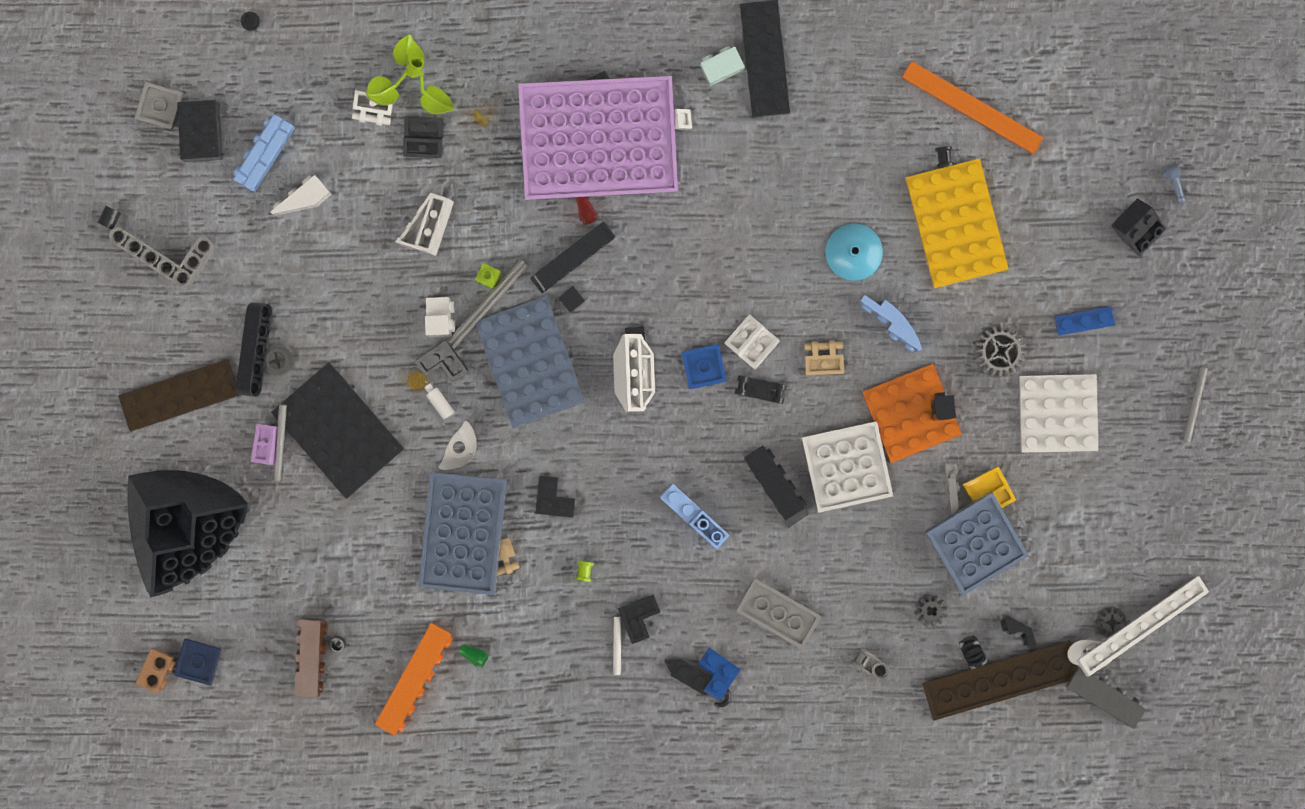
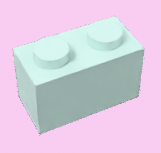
M725 47L719 51L720 54L714 57L711 54L702 59L703 62L700 63V67L709 86L744 71L745 66L736 47Z

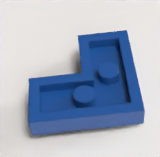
M710 647L698 663L699 666L713 675L703 691L719 702L741 669Z

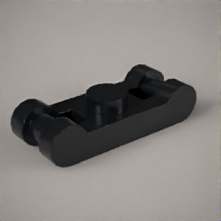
M738 375V388H735L734 394L783 404L784 398L782 397L787 385ZM746 383L752 384L750 391L745 390ZM771 388L776 389L775 396L769 395Z

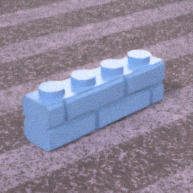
M275 114L265 120L263 132L255 136L253 148L245 152L243 164L241 166L238 165L233 172L235 176L233 179L253 192H256L295 129L294 126Z

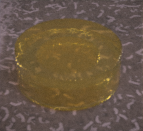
M478 108L472 112V115L481 126L485 127L490 123Z
M413 372L409 375L407 383L412 390L421 391L427 385V378L421 372Z

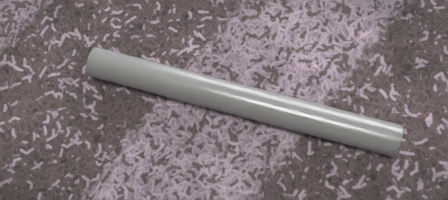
M1200 367L1183 442H1191L1208 368Z
M279 404L273 480L281 481L286 404Z

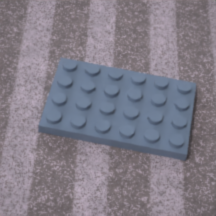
M547 296L486 317L476 323L513 429L585 403Z
M430 473L418 587L495 595L507 480Z

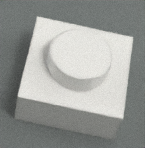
M674 110L675 129H692L690 110Z

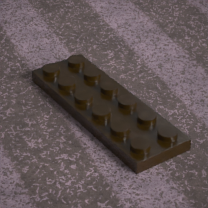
M228 359L118 395L130 432L240 396L236 391V381Z

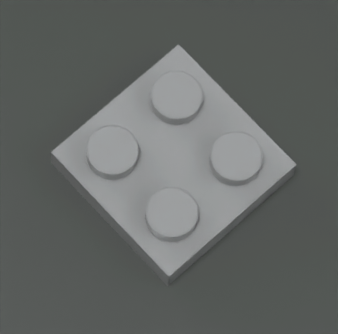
M145 82L135 119L173 130L178 114L177 102L182 101L183 93Z

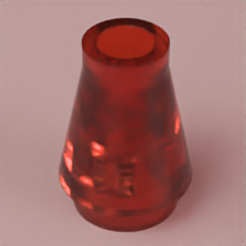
M587 196L577 197L576 202L580 221L583 222V225L595 222L598 214L587 199Z

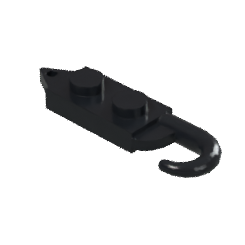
M682 659L664 660L671 672L670 676L702 695H708L703 690L711 680V676ZM729 688L724 694L725 700L722 703L715 702L714 706L725 707L730 703L731 692Z

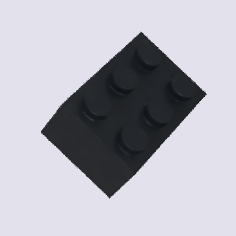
M216 100L177 102L180 160L183 162L223 160L219 102Z

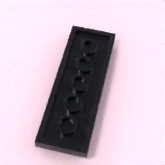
M778 0L740 4L752 118L790 114Z

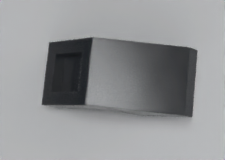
M1006 614L1002 615L1003 620L1000 621L1003 632L1006 631L1009 635L1023 632L1020 635L1023 646H1027L1028 649L1037 647L1032 628Z

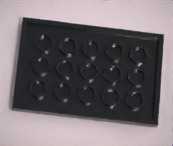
M330 362L281 403L287 405L285 429L345 499H348L404 450V447ZM279 406L271 412L277 420Z

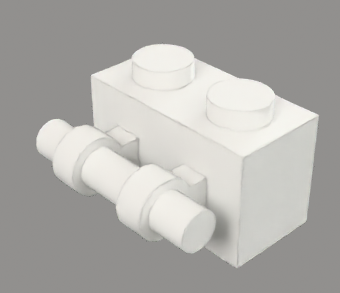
M357 85L353 109L361 111L360 113L353 112L352 119L359 120L361 123H365V121L376 123L379 126H382V124L390 125L391 118L384 117V114L391 116L393 104L381 105L373 102L366 95L367 87ZM367 112L378 113V115L367 114Z

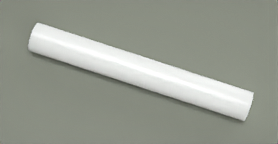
M614 617L613 675H621V617Z

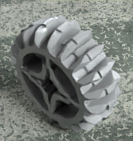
M994 326L992 327V334L989 330H985L987 337L980 335L979 338L983 342H976V345L981 348L974 350L975 353H980V356L975 357V360L982 359L983 362L979 363L978 366L986 365L983 370L985 373L991 369L990 376H994L996 371L998 378L1002 377V372L1008 377L1009 370L1015 374L1016 369L1014 366L1020 369L1022 366L1018 361L1025 362L1026 360L1020 357L1027 354V351H1021V348L1025 347L1026 344H1019L1023 337L1020 336L1016 339L1015 336L1018 332L1014 331L1010 334V327H1007L1004 332V327L999 326V332H997ZM995 336L1006 337L1010 342L1003 345L995 339ZM990 341L993 351L986 357V345ZM1008 346L1003 352V357L1001 355L994 356L998 352L997 347L1001 349ZM1014 346L1015 357L1011 363L1008 352ZM1000 359L1007 367H996L990 362Z

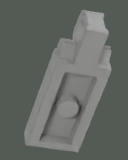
M956 463L943 464L948 516L962 509L961 501L958 500L957 496L960 487L959 482L955 478L959 472Z

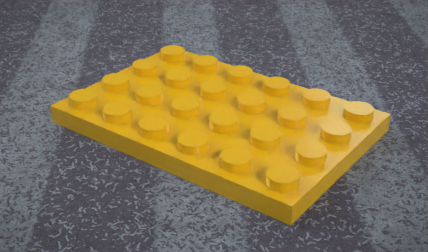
M980 159L905 178L934 289L1009 269Z

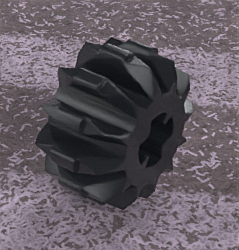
M974 635L968 636L959 641V647L970 669H978L987 663L977 637Z

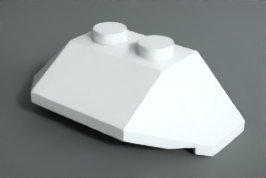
M623 334L613 354L615 395L626 412L644 411L655 393L654 354L643 340L644 338L641 334Z

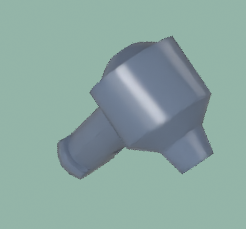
M1177 164L1167 166L1166 170L1161 173L1162 178L1172 180L1177 203L1183 204L1186 199L1179 179L1181 177V169Z

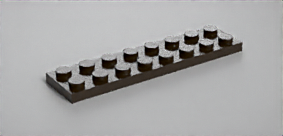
M1064 641L982 665L978 669H968L922 683L932 720L935 721L1068 682L1078 665L1070 662L1068 658L1071 641Z

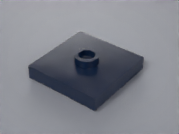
M184 638L174 676L212 686L222 648Z

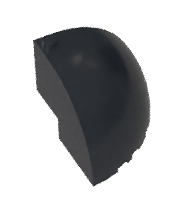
M158 470L128 475L127 503L131 539L137 565L150 598L174 591L173 587L182 583L185 585L190 583V580L197 574L201 576L212 567L211 564L218 557L222 558L230 548L229 544L239 535L238 529L241 524H244L247 514L248 503L236 490L215 478L189 471Z

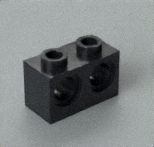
M949 392L935 393V397L930 398L933 421L956 418L954 395H949Z

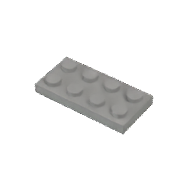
M754 578L736 610L737 613L802 650L822 617Z

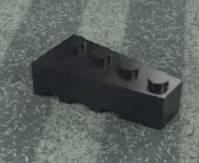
M762 445L745 456L744 459L758 482L761 483L767 496L773 501L772 503L778 513L783 516L789 528L808 516L804 507L807 504L801 495L797 497L794 490H796V487L792 481H787L783 476L786 472L780 464L776 465L773 461L775 456L770 448L766 450Z

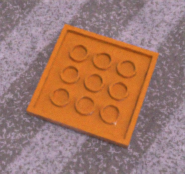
M934 364L862 392L873 422L877 421L880 438L890 463L962 435L956 418L939 421L932 420L930 398L935 397V393L945 392Z

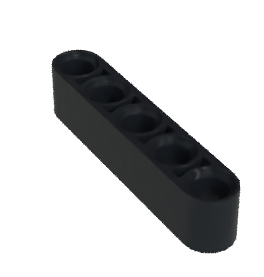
M605 222L600 223L536 272L530 280L541 294L606 246L616 236Z
M251 302L246 309L236 381V391L239 395L257 397L262 390L272 318V307L268 303Z

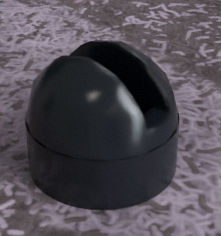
M341 636L334 637L330 641V649L336 653L342 652L346 646L345 639ZM338 641L341 642L339 647L336 646Z

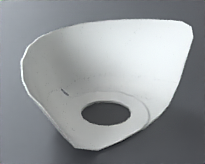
M464 421L462 427L449 441L443 460L439 465L440 469L459 468L473 458L477 447L476 437L468 421ZM457 441L463 442L465 445V450L459 454L453 450V445Z

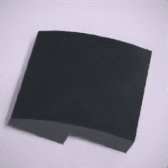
M405 117L403 157L442 158L443 118Z

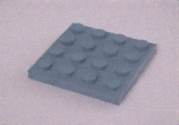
M991 491L925 531L963 596L1029 556Z

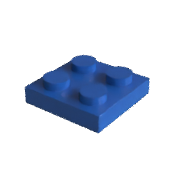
M719 344L681 352L689 390L727 382Z

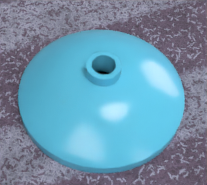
M852 223L843 225L832 233L826 244L825 255L830 269L837 276L845 280L858 281L871 276L878 269L883 256V248L879 237L872 229L862 224ZM856 247L859 250L858 254H853L852 248Z

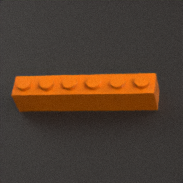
M434 622L430 624L375 723L376 726L394 736L398 732L402 733L407 724L404 722L406 716L412 715L416 708L413 705L416 698L420 700L425 691L422 687L426 681H431L435 673L432 669L435 664L439 666L444 657L441 654L444 648L448 649L453 641V638H451L452 632Z

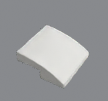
M749 314L726 340L725 344L756 370L780 340Z

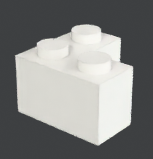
M449 297L426 298L427 316H425V331L427 337H451L452 332H455V321L451 319V313H454V301H450Z

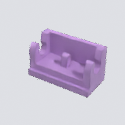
M256 424L251 462L274 465L277 427Z

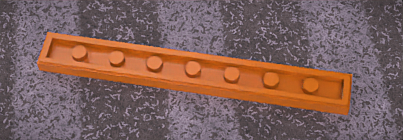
M913 61L910 62L902 76L903 80L1033 155L1044 138Z

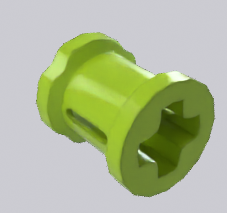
M578 560V572L574 579L591 582L590 574L594 563Z

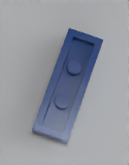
M1112 306L1054 317L1058 336L1115 325Z

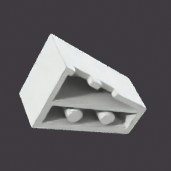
M430 193L416 212V216L411 223H408L403 234L395 242L401 246L436 256L454 202L449 198Z

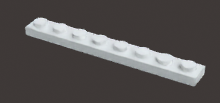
M1195 576L1076 661L1085 675L1091 676L1209 593L1201 578Z

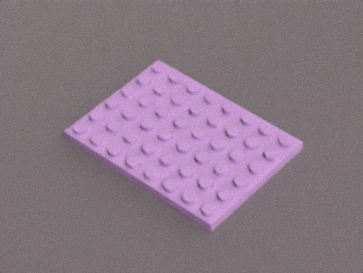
M672 76L518 84L525 200L678 191Z

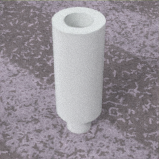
M431 383L424 387L428 392L427 398L443 420L455 413L438 388L434 389Z

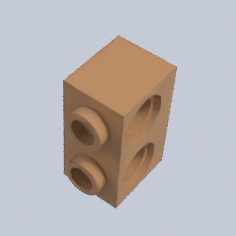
M155 647L151 648L135 684L154 693H159L161 690L164 691L168 683L167 675L169 672L172 673L175 668L176 662L174 660L176 656ZM159 657L165 659L164 667L158 666L157 659ZM151 675L157 677L158 682L156 685L150 683L149 678Z

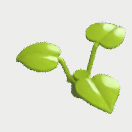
M410 34L403 37L396 44L392 54L397 64L407 65L402 76L394 85H392L388 78L377 76L371 79L367 86L366 95L370 100L377 104L390 105L399 98V93L395 88L406 75L411 78L420 76V88L423 94L420 98V104L425 111L431 114H442L454 109L452 101L440 88L429 86L426 91L424 90V72L422 71L424 53Z

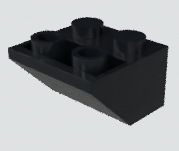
M1138 198L1111 225L1118 237L1139 256L1166 230L1154 209Z

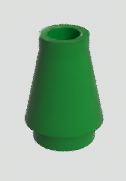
M465 644L462 645L459 651V655L463 656L476 668H483L489 657L485 650Z

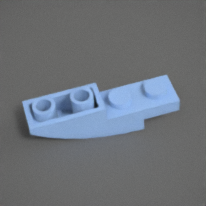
M866 295L863 296L859 302L862 304L861 308L869 314L873 312L878 315L877 319L883 324H890L886 330L889 332L888 336L896 342L901 340L905 343L904 347L912 353L914 351L919 352L922 349L914 329L892 304L884 300L879 305Z
M673 483L659 496L716 549L730 536Z

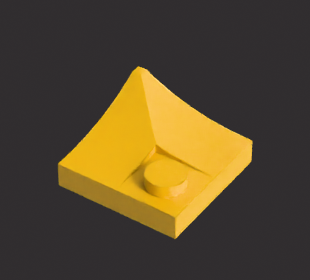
M999 466L961 484L972 502L990 491L993 492L1001 508L1016 500Z

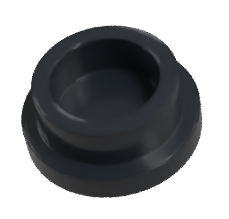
M246 12L241 17V25L248 31L256 30L260 25V18L254 12Z

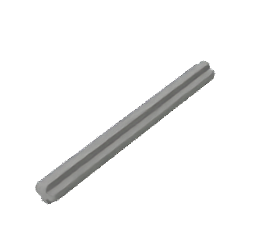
M519 260L447 340L453 349L457 347L474 328L476 323L483 318L528 266L524 261Z

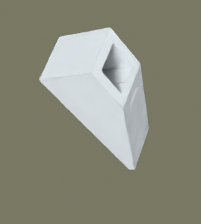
M310 175L302 181L303 185L301 187L292 189L283 202L280 200L275 203L271 213L277 216L318 207L332 194L316 175L313 177Z

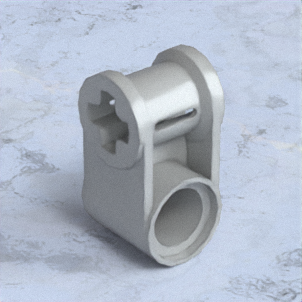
M863 648L860 649L861 652L857 659L851 663L877 679H884L889 674L888 666ZM878 665L885 667V673L881 676L875 674V668Z

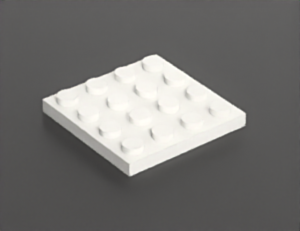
M1097 374L1019 376L1021 453L1098 451Z
M877 421L802 437L818 513L893 497Z

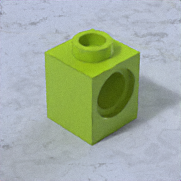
M483 263L475 281L493 290L502 272Z

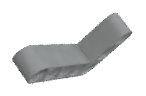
M116 227L109 233V239L113 244L183 288H188L194 283L215 250V245L210 239L205 237L198 238L182 263L178 265L122 228ZM122 232L124 238L122 241L117 242L116 235ZM138 242L140 248L137 252H133L132 245ZM208 242V250L202 252L200 249L201 244ZM150 253H155V261L149 263L148 255ZM192 258H197L198 265L192 268L190 261ZM170 263L172 266L169 273H165L163 270L164 265ZM187 274V282L181 284L179 281L180 276Z

